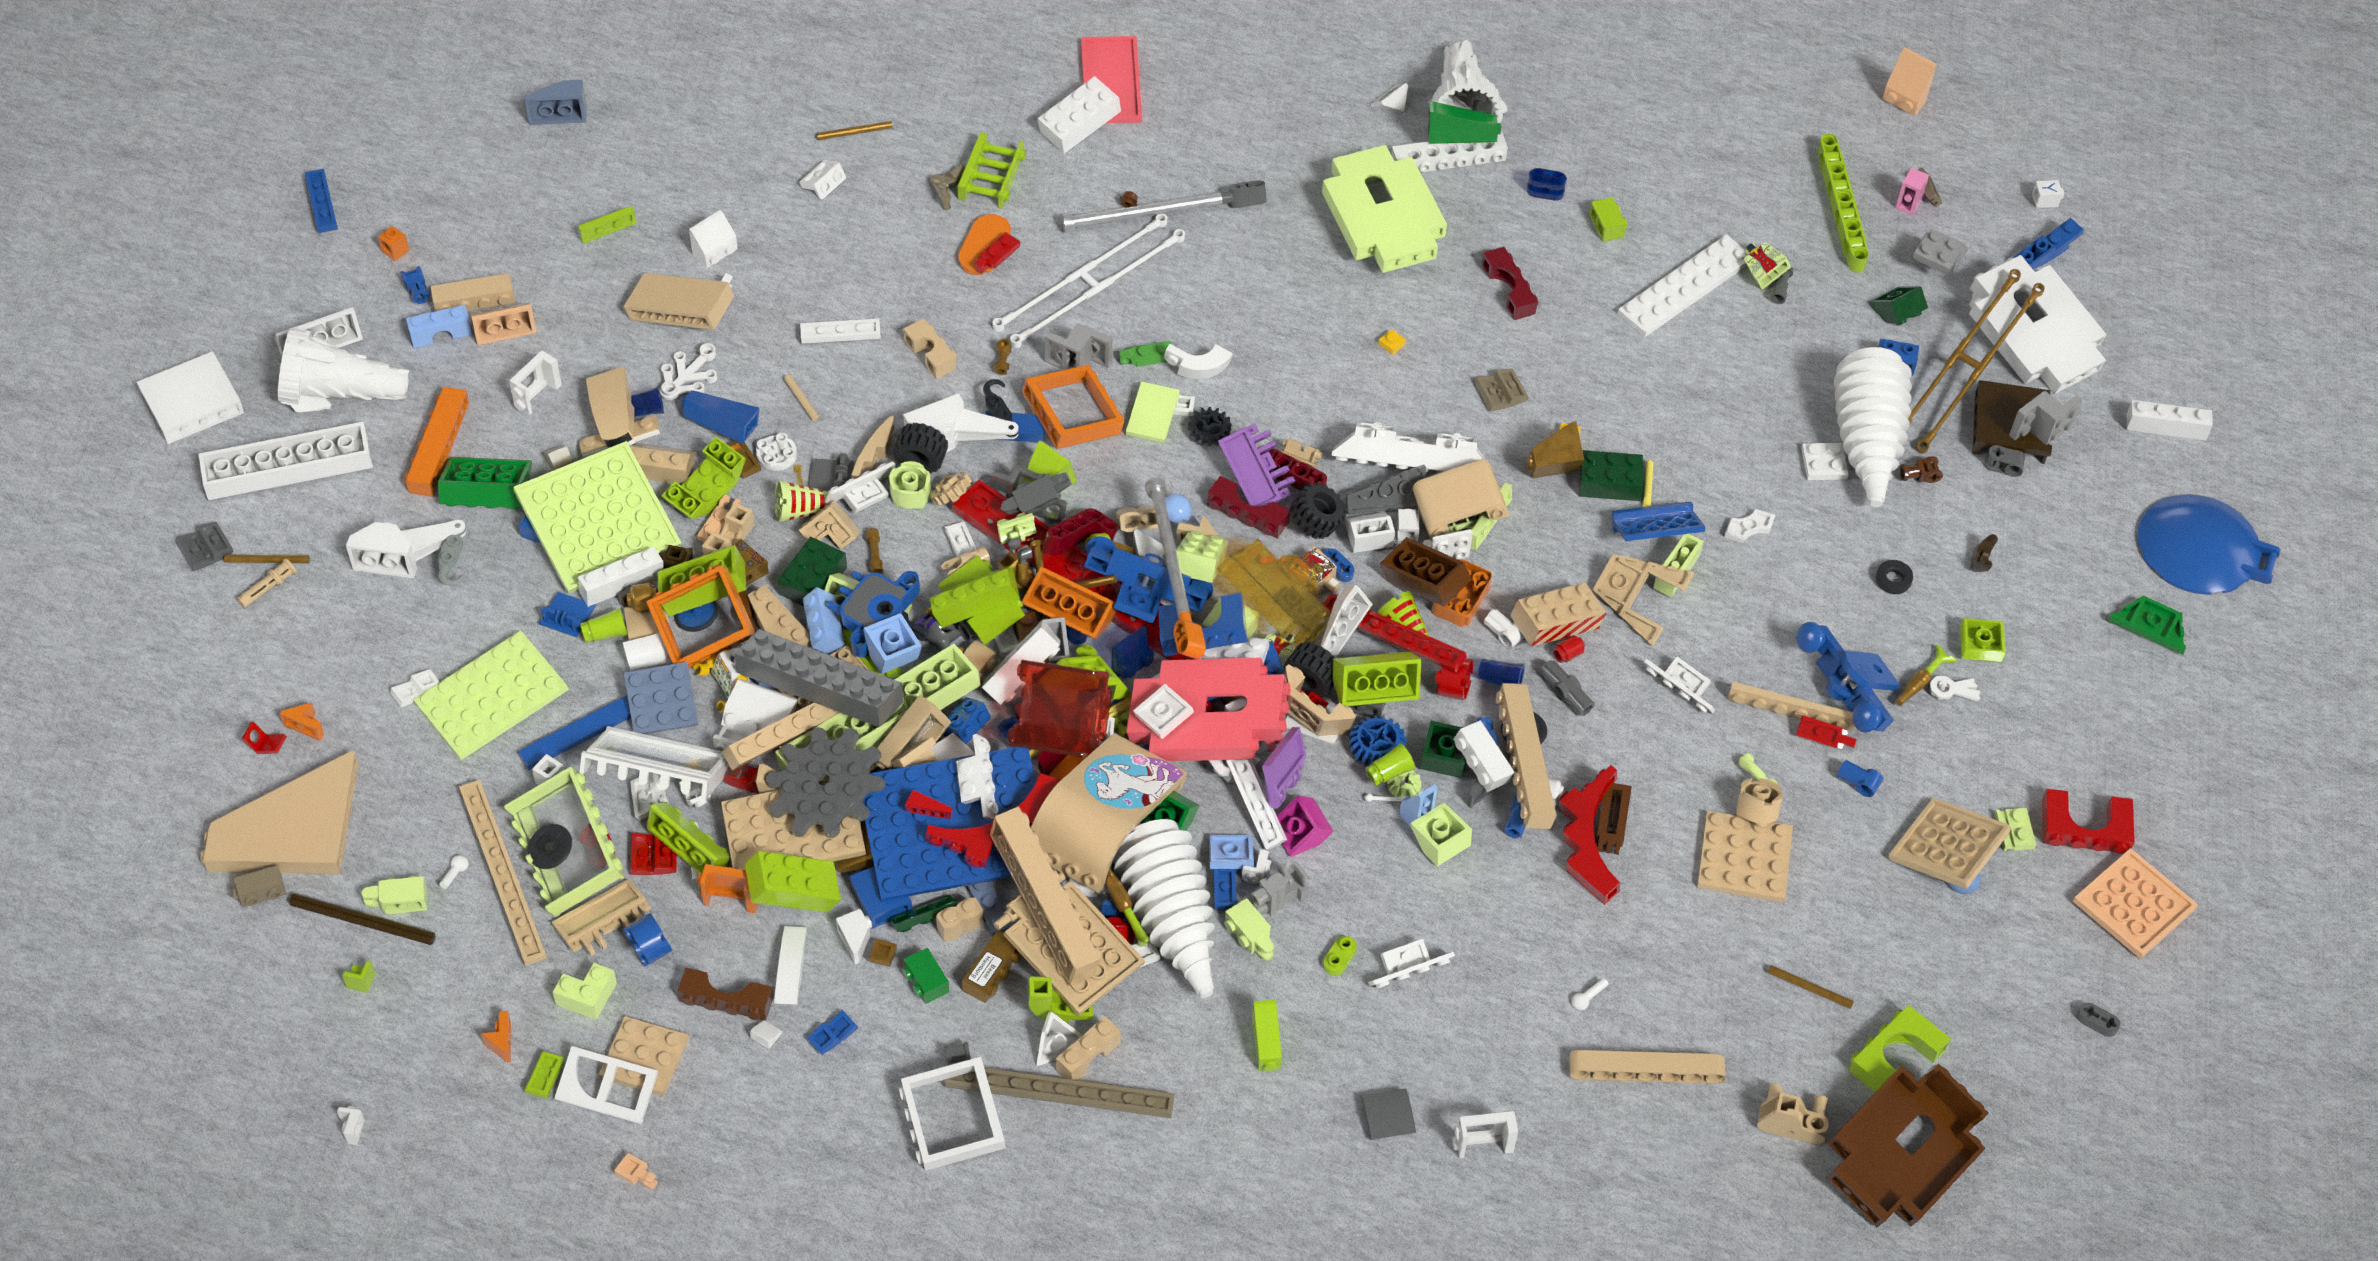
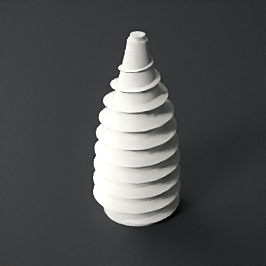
M1879 347L1863 348L1848 354L1837 366L1834 378V395L1837 402L1836 412L1838 414L1837 423L1840 427L1843 448L1848 455L1849 463L1855 468L1856 475L1863 480L1862 485L1866 490L1868 502L1873 507L1883 505L1886 491L1888 490V482L1893 478L1891 471L1898 468L1899 462L1897 459L1904 454L1903 445L1908 440L1906 432L1910 427L1908 418L1911 415L1909 405L1912 400L1910 395L1912 389L1910 382L1912 376L1911 369L1902 362L1901 357L1896 352Z
M1160 819L1140 824L1127 835L1113 859L1115 874L1121 879V883L1128 892L1127 894L1130 895L1133 901V912L1136 918L1142 921V929L1147 934H1150L1151 944L1161 948L1160 954L1162 957L1173 960V967L1182 970L1185 979L1190 982L1195 992L1201 998H1207L1213 994L1214 989L1213 975H1211L1210 968L1212 958H1209V949L1214 945V942L1207 940V936L1214 930L1215 926L1212 923H1205L1212 915L1213 909L1209 906H1203L1209 900L1210 893L1206 890H1201L1206 884V878L1198 875L1202 864L1197 860H1193L1196 857L1197 849L1189 845L1192 841V835L1187 831L1179 830L1177 823L1173 820Z

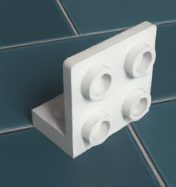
M1469 529L1435 536L1432 538V542L1430 539L1424 540L1423 544L1456 559H1464L1469 557L1473 533Z

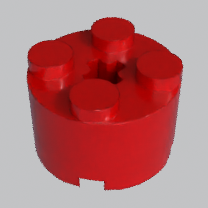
M1466 658L1456 673L1444 667L1441 670H1437L1435 682L1438 683L1436 695L1458 700L1466 699L1472 680H1470V675L1473 674L1474 661Z

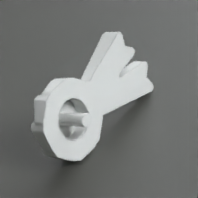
M1936 676L1929 685L1931 694L1937 697L1938 700H1949L1953 695L1977 702L1980 700L1979 695L1981 691L1976 690L1977 685L1974 683L1973 678L1953 682L1946 676Z

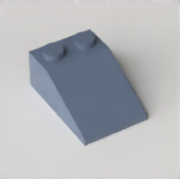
M563 80L525 96L529 125L586 123L587 105L583 80Z

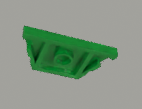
M2144 595L2136 599L2134 603L2124 606L2123 610L2118 613H2112L2108 620L2182 655L2186 650L2183 639L2185 633L2182 626V613Z

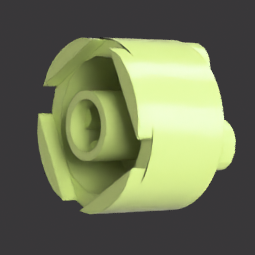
M912 461L901 463V466L892 469L889 482L890 495L894 505L906 509L923 508L931 494L929 471L927 472L922 464Z

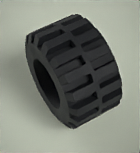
M908 423L899 432L893 448L894 458L898 460L900 465L909 461L920 463L927 472L929 471L932 474V472H937L942 466L948 449V440H946L944 434H941V431L924 423Z
M1311 483L1305 486L1290 506V516L1294 519V525H1297L1300 531L1305 532V535H1311L1315 539L1317 537L1319 539L1329 537L1346 517L1345 503L1340 499L1341 496L1325 484Z
M1299 643L1283 666L1284 670L1289 664L1302 671L1305 679L1301 690L1307 694H1310L1312 691L1319 697H1324L1334 686L1333 659L1335 657L1328 650L1315 643Z

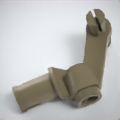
M962 164L957 165L952 171L946 172L945 175L934 174L930 179L931 185H933L942 201L944 210L951 208V194L948 192L949 184L956 185L957 181L962 177L965 166Z

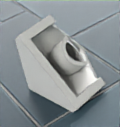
M1048 1012L1042 1030L1036 1066L1055 1061L1060 1054L1082 1036L1080 1032L1052 1012Z

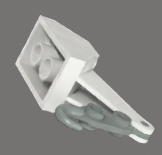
M462 520L403 531L395 524L375 522L350 535L346 544L351 565L355 571L414 578L417 571L416 561L442 548L438 558L440 581L444 585L455 586L464 578L463 575H460L455 580L447 578L449 571L456 566L463 547L461 537L466 534V527Z

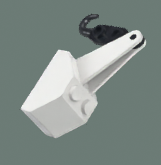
M990 379L983 386L986 408L991 416L964 409V401L959 393L903 414L904 426L908 423H924L941 431V434H944L946 440H948L947 452L954 449L958 441L1015 439L1018 436V425L1012 422V413L1004 400L990 389L994 384L1001 385L1002 387L1006 386L999 379Z

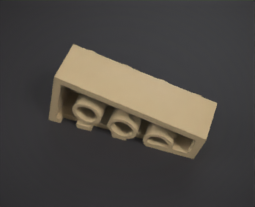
M765 584L748 594L751 614L759 629L814 649L811 646L809 632Z

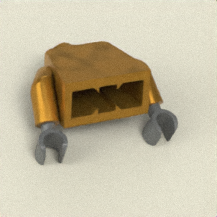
M1016 537L1009 539L1008 546L1010 551L996 566L1001 569L1012 565L1017 587L1026 594L1035 578V574L1028 568L1029 563L1026 562V559L1032 558V551L1028 546L1021 548L1020 540Z

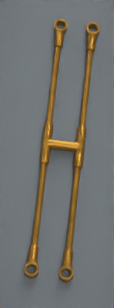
M2012 269L2009 272L2008 279L2001 287V291L1967 337L1963 338L1946 361L1944 368L1911 411V415L1908 418L1910 423L1933 389L1958 359L1975 368L1968 378L1969 380L1935 427L1928 432L1923 440L1918 442L1916 446L1918 453L1925 454L1928 451L1929 444L1937 435L1936 432L1972 383H1975L1993 359L1994 353L2028 307L2032 306L2037 297L2043 295L2045 290L2043 284H2034L2024 306L1991 351L1987 352L1981 362L1963 351L2004 293L2008 292L2011 286L2019 281L2021 272L2018 269Z

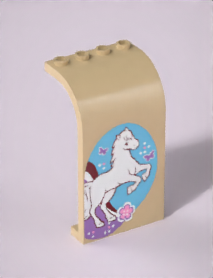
M1113 733L1053 788L1038 811L1031 830L1032 832L1035 831L1038 835L1039 845L1042 851L1045 850L1050 860L1049 864L1052 868L1099 893L1104 887L1111 863L1127 835L1173 790L1178 793L1182 790L1188 772Z

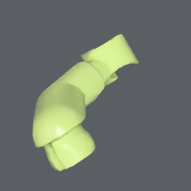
M1745 753L1740 757V767L1749 772L1757 781H1759V778L1768 779L1765 776L1766 774L1753 763L1754 758L1751 754Z

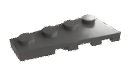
M1423 464L1346 493L1347 514L1418 507L1413 493V486L1417 481L1426 478V466Z

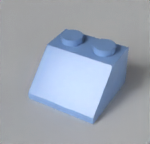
M901 613L864 628L863 631L870 657L881 674L918 660L922 645Z

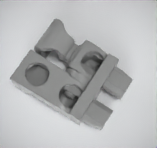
M1289 861L1283 869V875L1275 873L1268 880L1264 878L1259 881V889L1252 892L1254 900L1252 905L1261 915L1268 912L1272 917L1277 911L1283 909L1286 903L1298 897L1300 901L1307 899L1309 888L1306 885L1307 873L1298 862Z

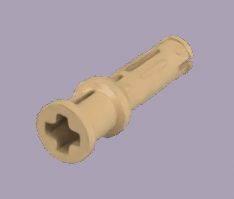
M286 558L282 560V564L274 570L270 569L265 578L236 598L239 604L246 608L275 585L280 586L283 584V580L291 574L295 575L297 573L293 564Z

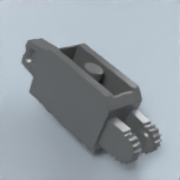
M1066 472L1055 476L1041 474L1035 478V481L1017 486V490L1012 492L1013 497L1008 498L1006 501L1004 500L1001 507L1003 511L1010 515L1019 511L1025 514H1034L1059 502L1061 498L1060 492L1072 485L1071 480Z

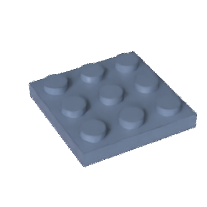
M688 662L624 673L634 732L650 734L698 725Z

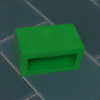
M928 947L904 959L905 968L902 969L904 976L908 981H912L916 996L918 998L922 997L925 1004L949 993V981Z

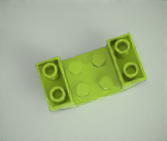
M716 436L702 450L706 459L682 485L674 481L661 495L663 499L690 519L709 514L716 508L721 498L725 494L727 495L738 483L746 460L745 457Z
M1099 655L1062 658L1039 677L1038 680L1057 705L1076 703L1079 689H1088L1089 687H1103L1112 699L1120 700L1132 697L1129 689Z

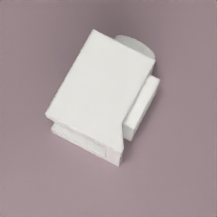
M1398 509L1397 541H1403L1408 537L1418 542L1419 514H1416V510Z

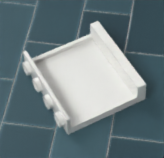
M213 351L137 382L140 394L146 400L159 424L167 444L244 413L241 401Z

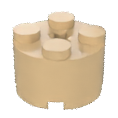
M1753 778L1746 779L1740 787L1736 815L1739 818L1755 822L1757 826L1766 827L1768 823L1778 819L1784 792H1781V787L1771 780L1759 778V781H1752Z

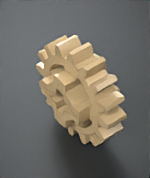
M961 471L959 474H948L935 485L936 489L932 490L929 496L934 504L939 506L943 503L955 502L967 491L966 488L971 485L972 480L966 471L964 473Z

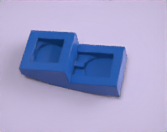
M842 1010L828 1024L822 1023L807 1039L823 1055L844 1041L859 1027Z

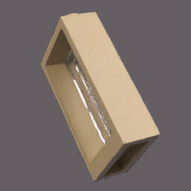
M919 695L879 745L878 749L882 755L875 765L883 771L894 769L891 761L922 739L933 737L936 742L951 724V721L935 704Z

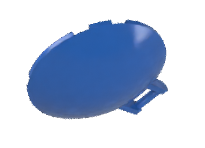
M2183 494L2160 500L2146 511L2137 532L2138 546H2140L2143 552L2142 557L2150 569L2154 568L2161 575V579L2170 585L2196 594L2211 595L2212 592H2231L2250 579L2270 584L2273 579L2272 571L2281 551L2277 546L2259 541L2252 525L2237 510L2219 500L2201 495ZM2261 555L2268 557L2264 570L2258 568Z

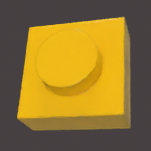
M1391 329L1379 339L1378 345L1394 355L1406 345V339Z

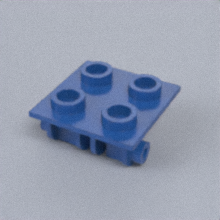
M558 592L550 606L541 609L543 617L539 625L578 637L582 630L580 623L587 622L596 605L593 604L588 607L584 600Z

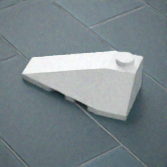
M1346 585L1344 590L1338 594L1337 600L1334 603L1320 646L1328 650L1335 658L1373 605L1359 586Z

